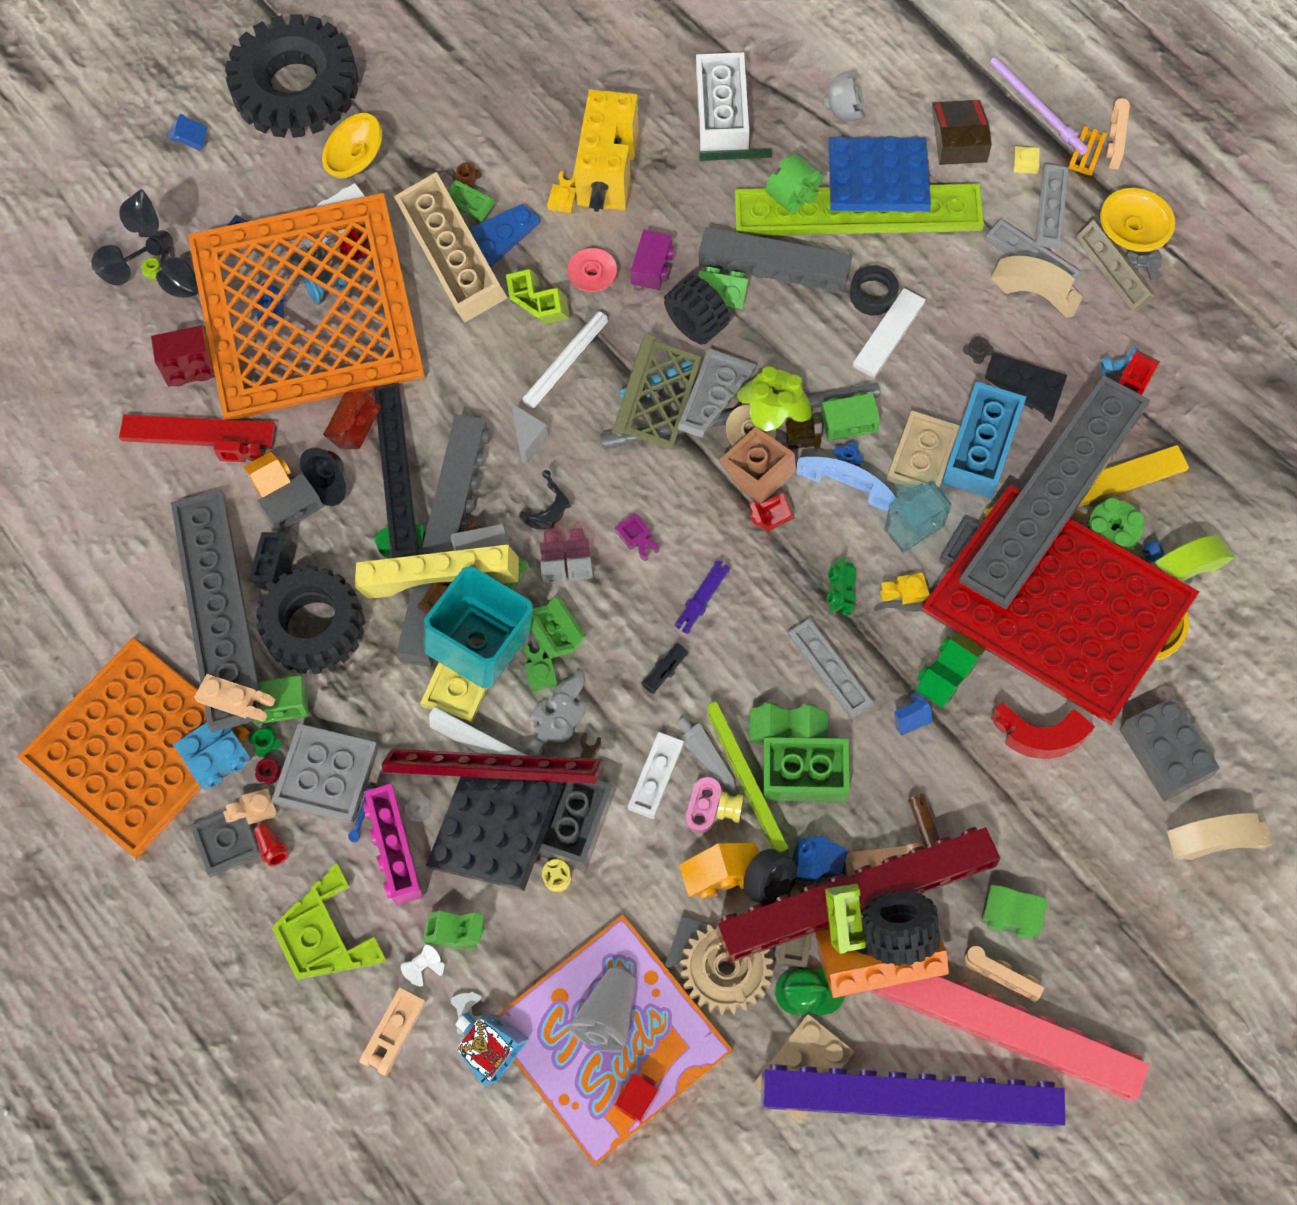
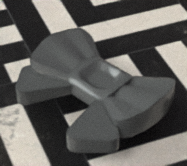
M1159 250L1149 255H1138L1133 251L1127 253V259L1137 272L1140 267H1147L1150 280H1154L1160 275L1158 269L1161 267L1162 256Z

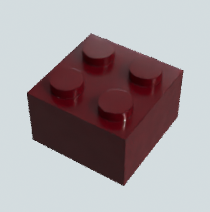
M202 325L151 336L154 362L168 387H179L185 383L207 381L215 377L208 337Z

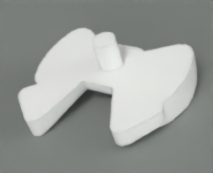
M426 944L422 953L412 961L400 964L405 978L411 984L420 987L423 986L421 971L428 966L441 976L445 966L444 962H440L437 951L429 944Z
M470 992L458 994L451 998V1004L457 1009L458 1019L465 1013L471 1015L476 1021L481 1017L473 1016L471 1009L481 1000L480 995ZM457 1028V1033H458V1034H461V1035H464V1034Z

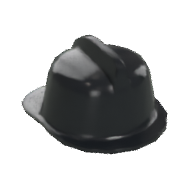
M315 447L306 449L300 458V469L324 505H339L346 495V483L342 475L344 468L341 458L336 453L326 449L323 450Z

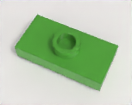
M457 180L454 181L448 190L458 210L480 222L484 220L495 204L493 198Z

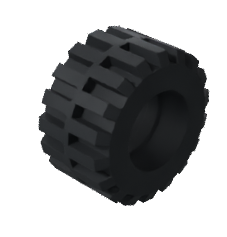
M696 275L685 277L664 296L666 311L674 325L686 337L698 344H707L730 322L729 311L720 294L708 282Z
M911 891L885 893L882 897L874 898L873 902H869L866 905V909L863 910L866 947L869 954H873L874 959L882 960V963L885 964L892 963L894 966H901V964L913 965L914 962L924 961L925 957H931L934 954V950H938L940 933L936 905H933V901L930 898H925V895L915 894V892Z

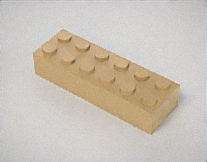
M437 172L394 196L454 308L464 323L508 298Z

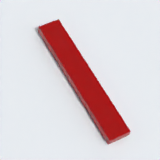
M123 414L119 439L127 442L214 446L215 440L234 439L241 442L242 445L259 444L260 449H273L276 425L274 422Z

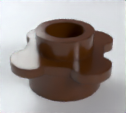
M462 163L457 167L456 173L452 175L453 181L457 180L469 187H473V182L481 177V171L475 169L471 163Z

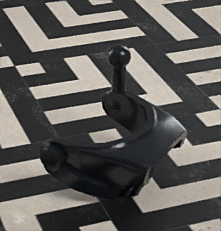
M544 470L542 476L547 480L548 488L556 494L552 506L539 514H527L523 511L519 513V518L525 524L538 530L554 528V524L558 523L563 517L565 509L571 507L567 497L553 482L549 470Z

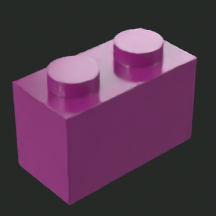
M643 229L631 268V284L660 290L662 282H667L670 267H667L669 260L673 261L676 246H672V235Z

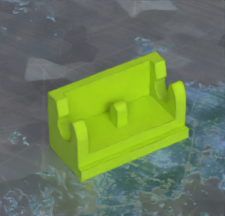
M851 884L825 889L832 947L839 953L865 948L866 941L862 929L859 885Z

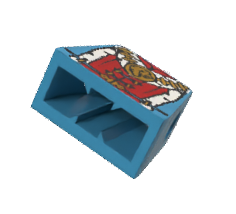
M465 1013L455 1024L465 1035L458 1045L457 1051L485 1087L500 1080L529 1041L527 1036L492 1014L481 1016L476 1021L471 1015Z

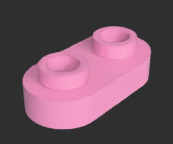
M702 778L694 785L686 812V824L692 832L705 833L713 826L721 796V786L713 778ZM705 790H709L712 792V796L706 798L702 793ZM697 816H702L705 821L702 824H698L694 819Z

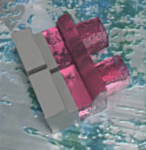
M582 528L569 530V540L559 541L558 531L544 532L543 543H540L543 583L567 581L565 559H567L569 580L593 578L588 539H585Z

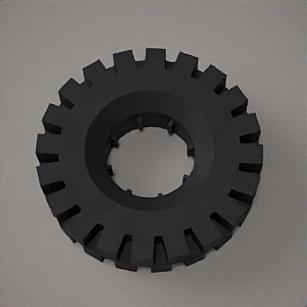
M290 14L289 25H285L282 15L272 17V29H268L263 21L254 25L253 29L256 37L246 31L238 38L240 46L233 45L229 52L231 61H226L225 67L227 86L237 111L241 113L242 118L249 125L254 123L256 130L266 134L271 128L273 136L285 138L287 129L291 130L293 138L305 137V126H309L312 134L324 130L322 120H325L330 126L339 121L338 110L345 114L352 106L350 98H356L358 91L357 83L359 82L353 52L342 32L338 34L337 28L329 22L323 26L321 18L309 16L305 24L302 14ZM303 64L314 69L315 79L307 88L301 91L284 93L273 89L271 84L272 77L285 66Z

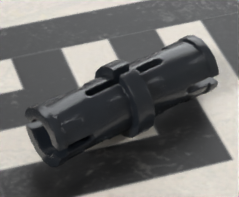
M675 643L662 660H657L655 663L656 667L641 682V685L649 693L655 694L663 682L675 674L674 670L689 655L688 651L679 643Z

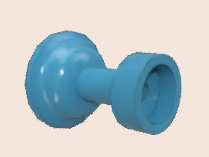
M338 277L332 288L336 287L338 290L346 288L347 282ZM304 278L306 289L316 305L320 304L326 289ZM328 278L321 282L327 285L331 278Z
M1133 346L1124 359L1111 361L1110 357L1101 358L1103 375L1108 378L1113 377L1114 371L1126 369L1135 351L1139 350L1138 347Z

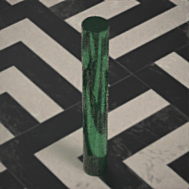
M771 148L699 151V161L772 158Z

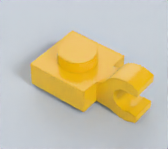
M923 572L898 576L896 583H881L882 590L880 595L882 601L901 598L902 605L927 601L930 596Z

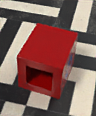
M633 1073L614 1104L615 1108L641 1125L660 1094L659 1089L655 1087L657 1082L643 1073L640 1077Z

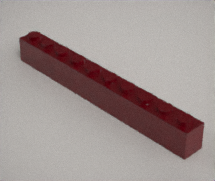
M972 827L963 831L961 836L951 839L949 836L936 841L934 846L926 849L924 846H919L908 852L909 855L900 858L897 855L888 857L882 861L881 865L873 868L871 865H866L855 871L856 874L847 877L844 875L835 876L828 881V884L819 887L817 884L807 886L802 889V893L792 897L791 894H785L774 900L775 903L766 906L762 903L754 905L747 910V913L738 916L736 913L726 915L720 919L721 922L717 923L716 932L728 963H732L829 928L825 891L827 888L851 884L859 885V902L862 916L866 905L869 902H873L874 898L882 897L885 893L911 891L915 892V894H923L997 866L1001 857L987 827L979 830L976 827Z

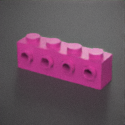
M392 783L364 791L367 802L363 803V808L367 820H372L373 829H370V835L373 845H378L380 855L376 856L380 872L385 871L387 882H383L387 899L392 898L396 906L424 898L398 796Z

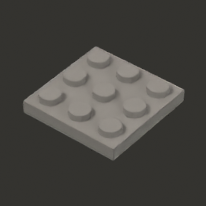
M298 724L272 802L277 805L353 823L378 748L377 742Z

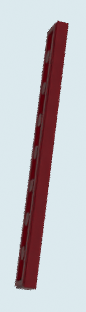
M391 749L381 766L384 773L596 784L603 769V762L601 759Z

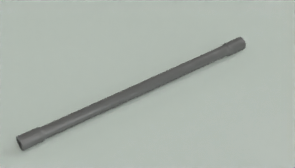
M875 382L807 397L810 401L811 409L822 407V402H826L829 399L849 398L858 393H873L874 398L880 397L878 383ZM732 411L722 412L710 428L726 425L727 418ZM667 425L656 429L659 437L671 435ZM648 427L636 428V430L642 431ZM679 430V431H678V434H680V433H685V432ZM612 432L600 434L603 449L642 441L624 433L622 436Z

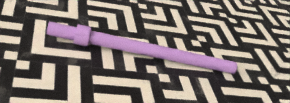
M997 56L990 60V64L1061 134L1060 138L1066 144H1071L1081 155L1088 151V147L1077 137L1078 133L1071 126L1067 127Z

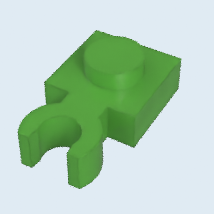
M538 642L540 650L535 654L530 652L528 645L524 647L526 658L531 661V663L525 664L531 692L558 686L551 658L543 659L546 652L540 642Z

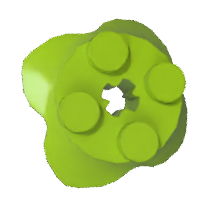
M770 366L764 367L762 373H759L737 392L738 400L743 404L750 405L749 415L754 426L765 433L782 426L788 417L797 422L811 420V404L803 391L802 379L798 375L776 370Z

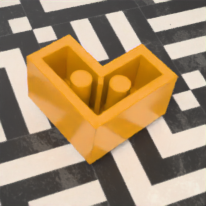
M718 843L681 863L679 866L688 896L701 897L702 900H708L718 895L717 891L721 889L726 890L740 885L741 889H744V875L747 867L759 853L757 844Z

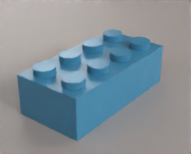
M980 382L975 383L942 484L993 499L1026 396Z

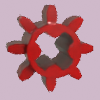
M353 229L349 232L347 238L357 243L363 233L359 234L358 231ZM366 238L361 246L369 250L370 247ZM344 241L339 246L340 252L344 256H347L353 246ZM357 250L351 260L361 259L365 253Z

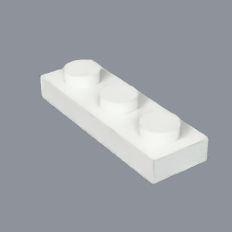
M658 732L629 802L628 810L651 819L655 818L683 749L684 741Z

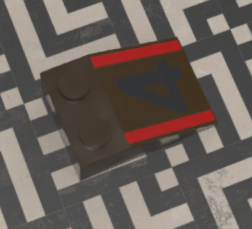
M980 100L932 102L939 165L988 162L992 143L989 123Z

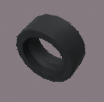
M878 265L866 266L859 269L853 276L850 286V300L853 306L863 314L871 316L882 315L889 311L897 299L898 280L893 272L885 267ZM867 281H877L884 284L888 288L889 293L887 297L881 300H871L861 295L859 288L861 284Z
M766 849L759 852L748 865L744 875L743 887L746 895L758 903L764 904V906L775 903L774 900L776 898L789 894L793 889L797 875L796 864L790 857L776 849ZM776 868L771 882L765 887L769 874Z

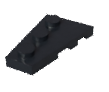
M993 352L985 379L1000 389L1026 396L1024 405L1032 410L1035 408L1045 415V419L1052 423L1067 375Z

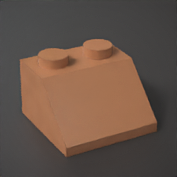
M754 427L720 459L721 464L741 491L759 504L770 497L796 472L794 453L757 427Z

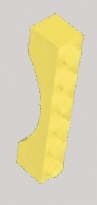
M509 545L357 562L355 588L367 599L390 597L400 591L418 585L453 582L462 568L471 566L502 584L518 582L519 557Z

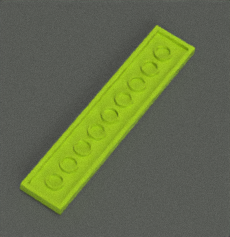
M980 184L929 185L930 212L830 211V188L817 187L818 195L811 204L805 203L794 215L771 198L765 189H735L736 232L753 236L983 231Z

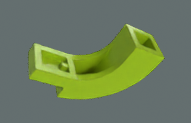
M1210 535L1194 540L1168 553L1155 562V567L1183 582L1203 572L1214 573L1233 560L1235 556L1220 535Z

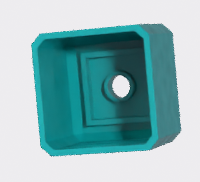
M473 566L462 568L424 618L423 646L425 654L482 689L493 687L529 637L533 613L532 603L529 599ZM478 636L484 640V643L480 646H474L470 644L469 639Z

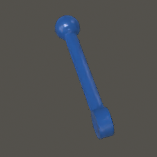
M366 787V788L364 789V791H368V790H371V789H373V788H372V787ZM363 803L354 830L348 834V839L352 843H356L360 839L358 832L365 814Z

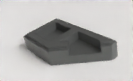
M684 916L681 917L665 964L667 969L679 964L681 960L688 959L683 950L692 949L689 939L699 940L697 936L698 930L707 934V924Z

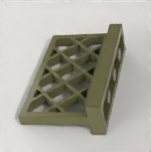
M645 333L612 433L622 436L624 433L672 450L679 431V422L687 405L701 357L654 341L655 336ZM655 349L665 352L669 361L658 365L654 357ZM683 359L693 362L692 369L685 373H682L677 364L678 361ZM672 364L678 376L667 380L661 369ZM657 372L662 383L651 387L647 380V375ZM681 380L685 387V392L676 396L670 384ZM665 387L671 398L660 403L654 391ZM650 394L655 405L644 410L639 399ZM674 402L679 411L678 415L668 418L663 407ZM658 409L664 421L652 425L647 414ZM641 416L648 427L642 431L630 428L632 421ZM667 425L671 432L670 440L660 438L656 429Z

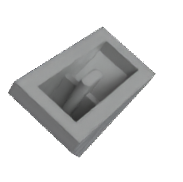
M516 406L512 407L521 461L522 464H526L548 438L547 424Z

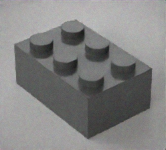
M1175 696L1127 719L1120 729V732L1163 801L1212 778L1220 769Z
M597 780L596 784L560 782L563 784V788L538 856L549 860L559 859L572 868L586 872L614 797L613 785Z

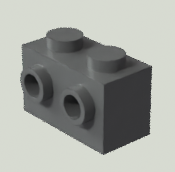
M303 473L289 478L290 483L257 500L263 513L277 533H283L323 508L319 496Z

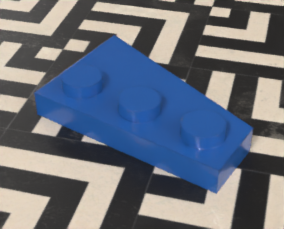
M520 204L469 228L490 267H492L540 224V217L525 205Z

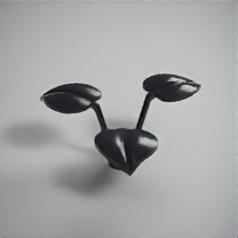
M143 189L138 190L122 203L119 209V216L122 224L128 231L138 232L140 237H149L146 240L145 246L123 258L119 247L115 245L102 246L92 257V269L105 282L112 285H122L131 276L130 267L126 262L147 251L151 255H161L159 266L162 269L156 274V279L166 293L175 297H191L199 294L194 272L186 261L178 257H170L165 261L166 256L169 254L168 249L173 244V239L167 231H158L159 220L154 206Z

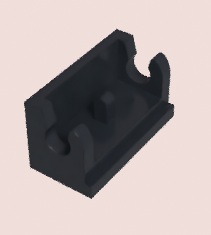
M261 532L248 580L263 591H266L267 586L272 582L278 583L280 581L279 576L286 573L287 576L290 574L297 545L286 533Z

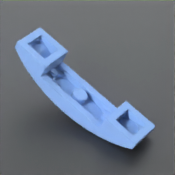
M827 457L799 458L796 474L817 483L821 482L824 475L868 493V504L892 514L896 497L884 483L869 472L837 459Z

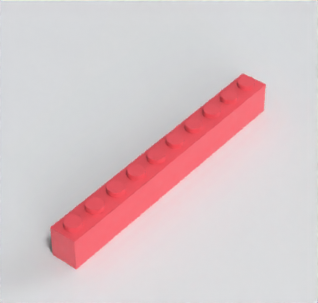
M868 951L865 954L868 956H873V954H869ZM942 975L869 990V992L1131 1102L1140 1096L1150 1065L1143 1062L1140 1055L1130 1051L1122 1053L1114 1050L1113 1044L1101 1039H1097L1096 1042L1085 1037L1086 1034L1078 1029L1069 1027L1066 1030L1057 1026V1021L1049 1017L1040 1016V1018L1032 1016L1028 1014L1029 1010L1016 1004H1012V1007L1001 1003V998L991 993L979 994L973 991V987L967 983L957 981L955 984L946 980V976Z

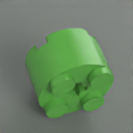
M795 153L785 158L778 165L781 170L777 175L772 173L765 189L771 198L792 215L796 214L805 203L811 204L818 195L816 189L824 178V175Z
M1109 498L1093 510L1085 527L1132 553L1143 534L1144 517L1131 504L1115 498Z

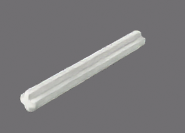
M601 311L594 314L523 397L525 405L535 408L606 325L608 317Z

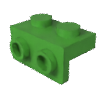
M707 266L705 271L699 270L698 277L708 282L720 294L726 306L739 309L744 308L747 287L750 282L749 279L744 278L745 273L730 271V276L720 274L721 269Z
M560 596L554 597L547 606L533 608L530 629L549 658L573 654L586 637Z

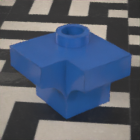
M823 836L798 838L792 860L797 868L796 879L802 882L818 881L820 876L827 878L841 875L849 850Z

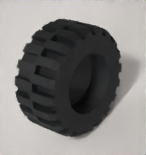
M308 566L306 571H302L300 567L293 569V574L288 576L286 573L279 576L280 581L278 583L272 582L267 587L269 593L267 595L263 594L259 600L262 608L259 607L257 609L256 618L258 623L256 625L268 651L277 662H281L283 667L288 670L295 668L297 673L306 674L307 670H311L313 674H320L323 668H328L331 671L337 668L335 664L339 661L345 663L350 659L348 656L350 651L356 652L359 647L357 639L361 640L363 638L364 629L362 626L365 624V617L354 589L350 583H346L345 578L340 574L334 575L332 570L322 568L320 572L317 566ZM310 603H324L334 608L335 615L331 625L320 635L304 639L291 636L288 633V623L292 615L299 608Z

